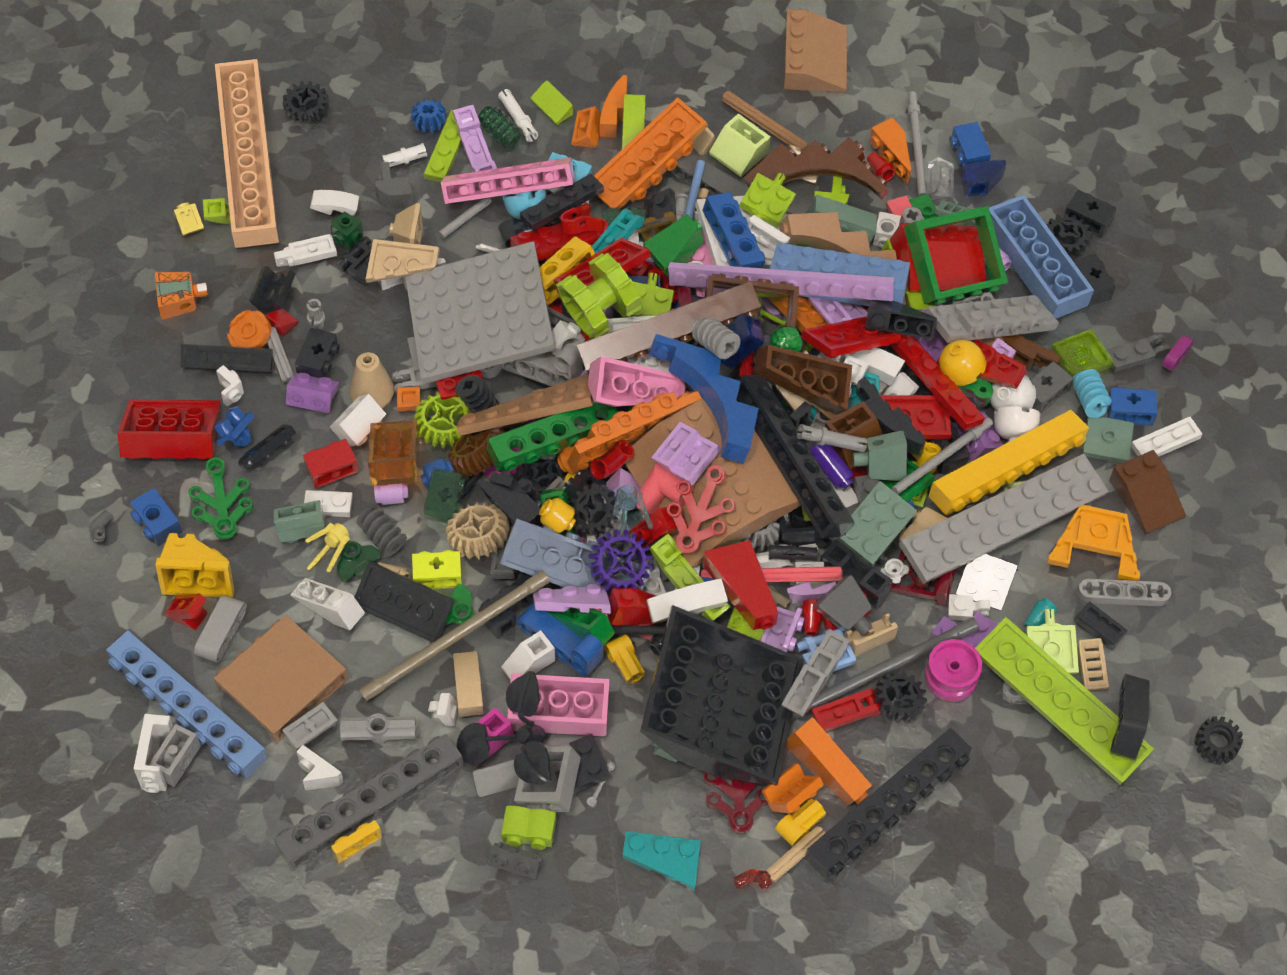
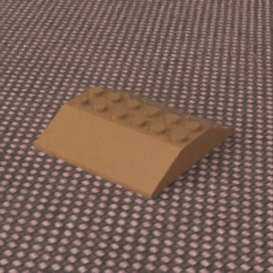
M703 399L661 421L632 445L635 450L633 452L634 457L625 465L640 489L656 464L651 457L679 422L697 430L700 436L717 444L722 450L719 426L711 409ZM755 429L751 447L744 464L722 458L720 451L693 485L695 488L692 495L696 505H698L708 481L706 478L707 469L712 465L721 466L726 472V479L722 484L716 485L707 509L720 504L724 498H731L735 502L736 508L731 513L725 512L700 524L698 531L711 527L712 523L716 520H721L726 524L727 529L723 535H714L700 541V545L695 552L681 554L692 568L703 562L704 551L735 544L801 506ZM712 471L711 477L714 479L719 476V471ZM665 496L658 509L668 507L673 502ZM725 502L724 508L726 510L731 509L732 502ZM685 504L682 508V513L689 527L692 518ZM720 523L715 526V531H722L723 525ZM677 535L672 537L675 542ZM691 537L684 539V545L691 544Z

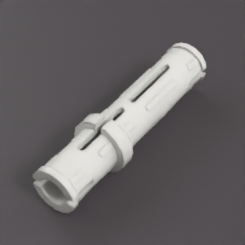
M504 90L507 96L501 91L498 98L512 116L516 128L521 130L528 142L533 141L530 135L536 140L539 134L532 126L530 117L525 115L510 90Z

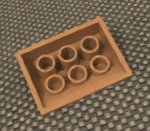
M787 9L784 89L846 92L847 26L809 10Z

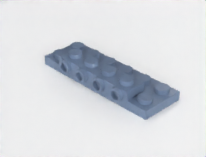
M516 518L499 563L532 576L544 570L551 583L562 587H586L589 584H596V581L600 579L599 575L595 577L590 575L596 571L595 567L588 568V564L595 563V560L589 559L588 555L597 553L591 549V546L598 545L600 547V545L592 540H589L588 544L579 541L580 536L566 532V535L555 533L545 525L540 527ZM604 551L602 565L606 571L610 565V559ZM617 556L616 558L618 559V562L616 563V566L614 568L619 567L621 565L624 568V557L618 558ZM631 561L632 566L635 568L634 571L636 572L638 569V563ZM617 571L610 576L617 581H628L631 579L621 571ZM640 577L644 581V585L639 586L636 583L635 585L637 589L643 591L647 579ZM611 585L610 589H609L608 591H606L608 598H609L610 593H611L612 588H613L612 585Z

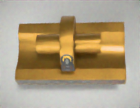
M671 211L664 213L663 218L658 220L654 217H649L645 219L643 226L636 230L643 236L646 242L676 222L677 218Z

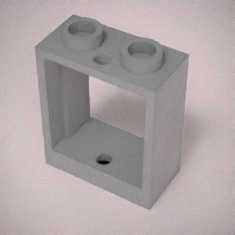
M560 744L559 746L544 745L548 751L550 761H562L556 792H532L534 784L527 783L519 778L514 802L520 807L529 809L569 812L581 757L571 746L566 744Z

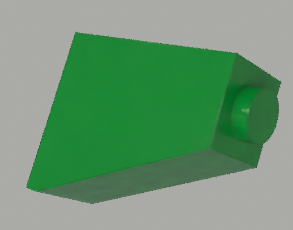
M686 214L644 242L645 247L650 251V258L668 279L670 262L688 263L703 243L704 238L701 234L703 228L697 219L693 221Z

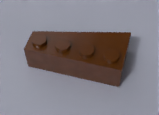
M767 345L757 350L755 374L834 415L848 409L853 365L772 345Z

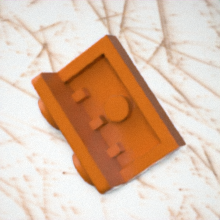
M793 764L779 776L776 786L770 784L762 790V793L772 812L791 814L796 812L805 800L814 797L817 794V790L824 784L820 776L804 775L800 765Z

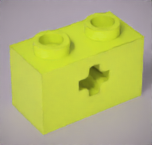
M445 550L436 553L423 551L418 554H412L413 580L433 589L456 588L458 584H462L460 551Z

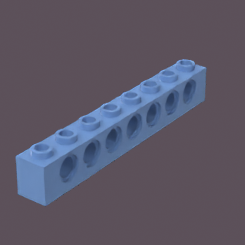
M127 630L106 649L109 656L108 663L116 671L121 669L125 673V678L134 686L138 684L142 688V693L149 700L154 698L165 714L169 715L171 713L176 717L175 721L179 726L185 729L188 728L196 733L200 744H207L210 747V752L218 760L223 758L228 763V768L235 775L240 773L247 779L267 759L265 748L131 632ZM134 659H138V661H137L136 663H133V664H130V663H129L130 661H132V660H134ZM149 674H155L152 678H146ZM172 688L170 692L163 693L165 689ZM183 703H190L187 707L180 708V705ZM200 718H207L202 723L197 722V720ZM217 733H224V735L219 738L214 737V735ZM237 747L242 748V749H241L239 752H237V753H232V752H231L232 749H234V748H237Z

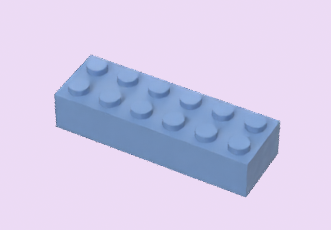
M1025 195L989 208L999 248L1009 256V259L1012 261V267L1032 295H1036L1055 319L1089 305L1094 289Z
M777 243L770 269L894 277L893 300L903 304L910 262ZM798 295L869 306V299Z

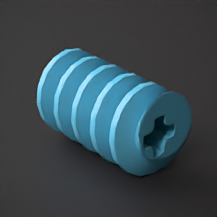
M1088 369L1075 374L1072 384L1086 415L1089 418H1100L1107 412L1112 401L1099 372L1094 369Z

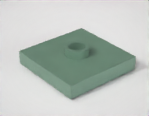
M1102 416L1100 418L1088 417L1087 426L1089 429L1086 434L1082 454H1085L1086 457L1116 463L1128 461L1134 423Z

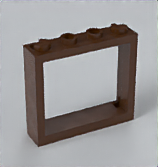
M722 273L709 275L706 279L704 298L713 295V287L731 289L750 282V280L746 276H735V279L726 278V275ZM769 279L751 281L756 293L788 297L786 326L795 327L799 287L793 286L794 284L786 281L780 282V284L771 283ZM699 343V347H700V348L706 349L704 346H702V345ZM736 352L727 359H721V363L740 365V352ZM754 354V358H753L752 367H755V362H756V355H755V354Z

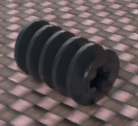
M477 375L466 376L456 385V394L472 413L500 404L482 378Z

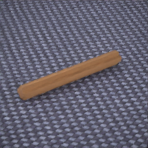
M726 91L723 94V102L786 144L801 148V152L808 147V142L731 91Z

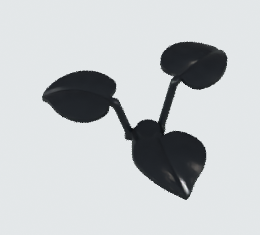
M529 671L513 680L506 691L508 708L512 712H518V718L525 722L526 725L521 726L516 735L487 737V729L484 724L471 723L460 732L457 739V749L466 763L479 765L489 755L490 747L488 741L519 740L524 746L520 748L522 753L518 754L514 759V769L517 776L530 784H547L552 782L549 754L544 744H542L545 740V731L541 726H534V721H530L525 717L533 716L539 705L537 677L534 671Z

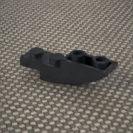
M866 377L859 380L856 394L861 401L865 402L877 418L882 434L903 431L907 441V451L916 455L923 454L925 446L924 435L915 429L909 415L904 414L899 407L891 411L889 403L882 400L873 383L870 384Z

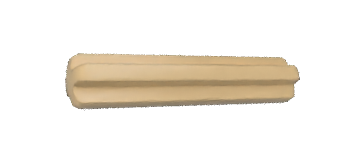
M818 826L810 831L766 870L765 874L768 879L777 882L806 856L807 848L823 836L825 831Z

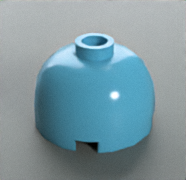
M541 189L502 195L505 209L512 217L520 219V212L535 206L545 199L546 191Z

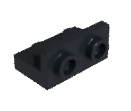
M268 266L262 267L249 299L250 303L263 314L282 309L296 273L291 269L274 273Z

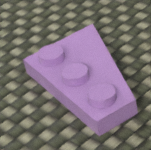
M589 584L586 587L577 588L575 586H565L562 589L555 590L542 588L533 593L535 610L564 612L569 607L579 609L580 612L589 613L590 608L602 609V613L611 614L607 592L604 590V585Z

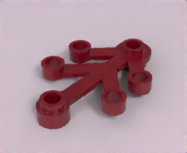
M705 772V784L715 786L734 802L733 809L721 800V796L718 793L710 792L706 796L707 807L717 809L729 818L728 825L732 831L739 834L748 832L753 826L752 816L761 806L768 805L766 800L759 799V796L763 795V789H760L756 792L755 799L744 808V799L759 783L745 782L742 786V781L731 779V786L718 776H715L714 780H708L707 776L713 774ZM716 798L718 802L711 803L709 799ZM742 819L745 821V824L738 825L736 821Z

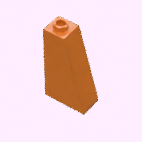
M813 717L787 738L786 748L815 776H820L822 782L847 806L854 801L859 804L869 795L866 791L872 786L870 782Z

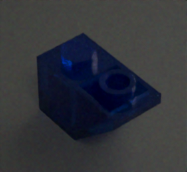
M1006 160L964 163L961 180L965 197L987 195L1004 176Z

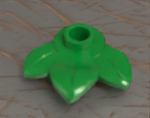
M458 584L453 595L446 594L456 600L445 625L451 623L461 625L474 616V610L471 606L472 595L465 586ZM459 613H466L465 616H458Z

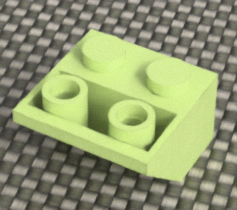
M737 114L723 127L709 154L742 177L769 153L771 136L740 114Z

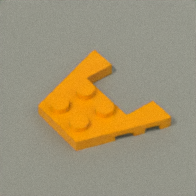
M1081 505L1077 509L1047 560V564L1068 568L1072 547L1120 557L1117 579L1139 581L1140 579L1127 514L1087 505Z

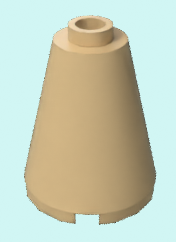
M366 352L361 354L356 360L349 394L352 402L358 396L369 394L383 409L392 401L395 392L394 383L378 356L374 353Z

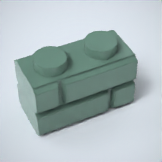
M320 500L273 509L274 524L280 543H294L301 538L310 537L326 527V519Z

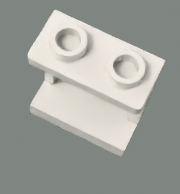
M144 715L134 771L141 789L149 793H157L167 789V784L160 767L149 766V763L174 727L170 716Z

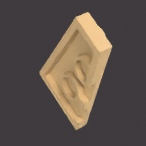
M373 239L366 282L409 276L413 273L433 270L437 267L440 249L436 246Z

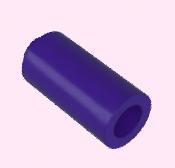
M816 444L810 449L835 489L841 487L844 490L854 482L852 480L854 473L831 445L824 444L821 446Z

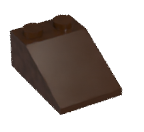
M1155 450L1114 466L1109 481L1145 535L1186 517L1167 468Z

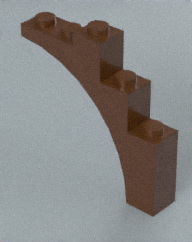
M849 137L832 153L825 144L819 145L816 140L799 155L790 146L786 148L781 143L743 178L746 185L750 187L757 173L773 181L778 173H782L779 180L783 174L786 177L782 185L803 177L836 176L854 181L868 188L881 200L888 194L885 180L881 176L876 177L871 172L873 171L871 166L866 161H863L865 159L864 147L857 140L853 142Z

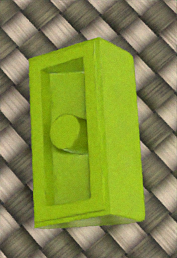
M545 81L530 98L556 125L573 115V105L549 81Z

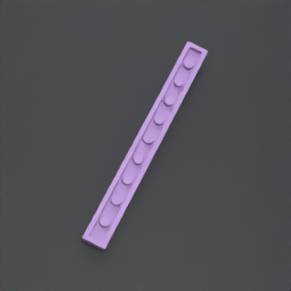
M670 262L668 267L670 286L705 288L706 279L709 275L722 273L726 275V278L735 279V276H746L750 281L769 279L774 284L786 281L794 284L793 286L799 287V295L893 301L894 277Z

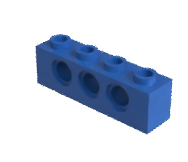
M727 192L707 196L702 211L729 266L763 268L765 255L763 251H760L756 237L751 233L747 219L743 217L739 203L734 199L732 193Z

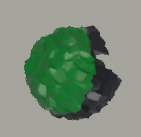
M780 326L778 330H775L770 335V344L772 346L803 353L805 343L802 342L796 327Z

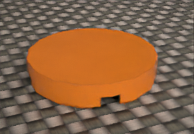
M247 310L238 314L231 321L229 333L227 332V338L233 347L262 348L271 335V324L269 319L260 311Z

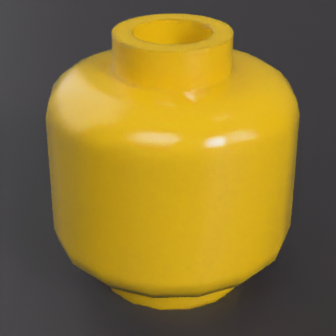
M560 498L548 499L539 511L541 523L552 529L555 533H561L564 530L569 531L576 521L573 518L574 508Z

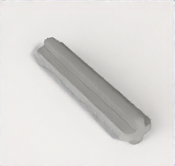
M271 327V335L267 344L269 348L273 349V360L281 381L288 384L294 374L276 328Z

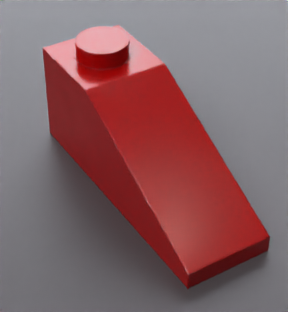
M637 588L612 589L608 598L611 614L607 613L611 626L666 624L667 621L652 623L646 601L656 597V595Z

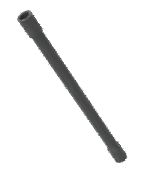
M973 617L967 619L946 632L820 692L807 712L932 652L933 648L942 641L962 639L978 631L977 621ZM792 713L791 721H793V720H795V719H797V718H799V717H801V716H799V715H797V714H795V713Z

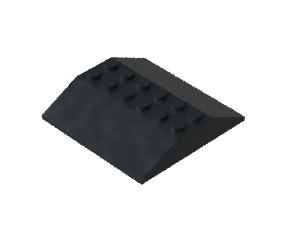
M672 605L640 732L674 759L720 778L765 785L773 784L776 786L779 781L793 713L782 707L781 704L801 672L804 659Z

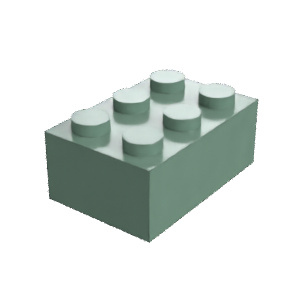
M879 481L851 515L854 524L841 537H834L833 541L836 539L853 551L854 558L870 570L914 517L917 510Z

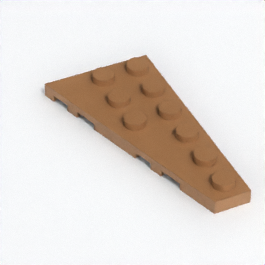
M585 374L545 389L534 390L531 394L476 413H468L460 418L457 425L459 436L593 406L594 400L588 387L589 375Z

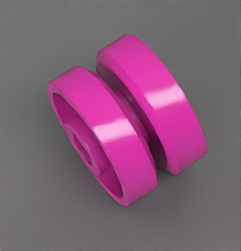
M950 639L936 645L929 655L928 664L925 669V682L932 694L943 701L949 702L965 700L972 695L982 671V660L979 652L971 644L963 640Z

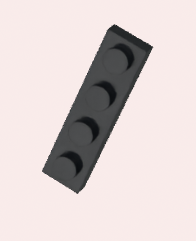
M589 174L574 182L573 185H569L543 199L535 206L520 212V219L534 231L561 216L565 211L576 208L603 193L604 185L592 174Z
M181 344L180 367L219 369L224 365L228 370L271 372L273 349Z

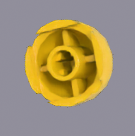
M963 339L953 341L944 347L940 354L939 366L941 372L947 375L957 386H965L977 380L976 377L980 373H984L986 360L982 350L975 343Z

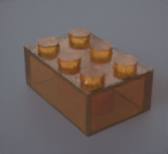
M417 419L370 423L368 467L371 486L418 482L420 441Z

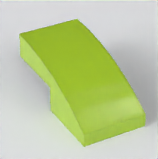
M225 198L203 200L204 220L231 224L229 203L225 202Z

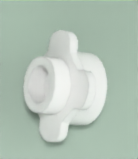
M892 558L886 562L885 568H882L881 572L893 580L892 583L897 584L901 582L904 574H908L909 567L904 565L901 560Z

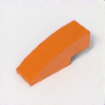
M623 75L616 82L604 102L600 118V137L617 138V121L623 122L624 94H627V75Z

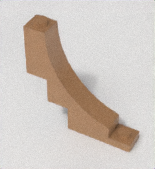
M838 212L788 214L780 224V232L790 237L788 244L807 245L822 250H834L836 252L897 260L895 250L870 251L866 231L841 232Z

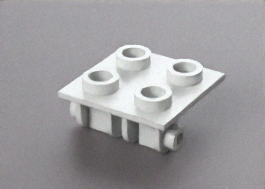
M987 554L967 563L956 594L971 595L974 601L990 600L991 607L1001 610L1017 565Z

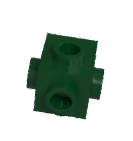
M344 211L332 221L331 232L333 241L346 250L351 251L354 248L353 245L358 240L364 238L362 222L357 216L350 215Z

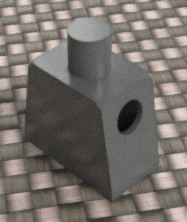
M846 575L840 579L812 606L818 613L842 631H847L854 626L862 635L872 626L864 617L871 609V605L852 575Z

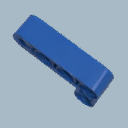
M531 604L515 621L519 629L529 637L541 630L555 648V656L584 677H587L603 660V645L595 636L588 633L581 638L546 611L535 610L534 604Z

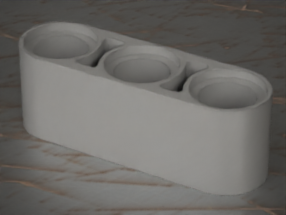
M222 595L197 640L194 654L219 663L244 618L247 603Z

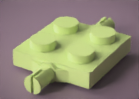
M1049 609L1044 610L1045 624L1027 626L1026 635L1071 675L1078 674L1075 625L1055 623L1054 609L1050 611Z

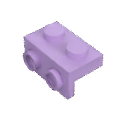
M777 607L779 612L777 623L764 631L761 642L785 652H793L797 642V638L794 637L796 631L801 632L805 618L801 617L802 608L798 607L795 613Z

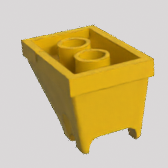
M169 533L160 558H157L155 564L161 594L187 595L200 593L204 597H221L226 595L233 598L234 585L229 560L218 550L198 541L194 534H186L184 538H179L178 533Z

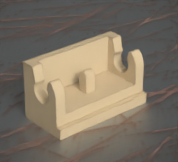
M889 613L884 614L882 619L871 623V628L862 635L857 630L853 632L850 629L845 631L843 637L850 640L849 645L855 657L896 639L898 626L895 622L890 623Z

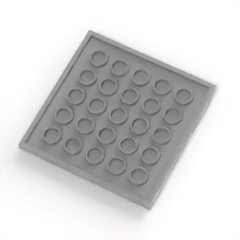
M534 241L438 266L430 271L405 276L423 384L556 350Z

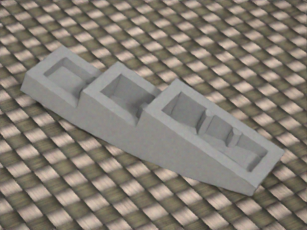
M829 629L819 647H816L808 663L803 666L781 706L804 717L844 655L850 640Z

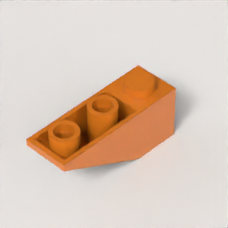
M892 117L872 127L869 140L871 146L877 149L884 159L894 165L895 174L907 184L910 179L911 165L905 131Z

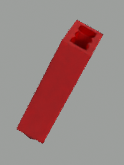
M750 540L704 551V568L713 580L722 579L727 598L752 630H766L776 625L779 612Z

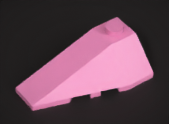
M603 356L590 363L588 387L594 402L614 407L629 406L640 402L649 403L653 401L652 399L661 393L669 394L673 392L676 398L685 393L686 382L669 372Z

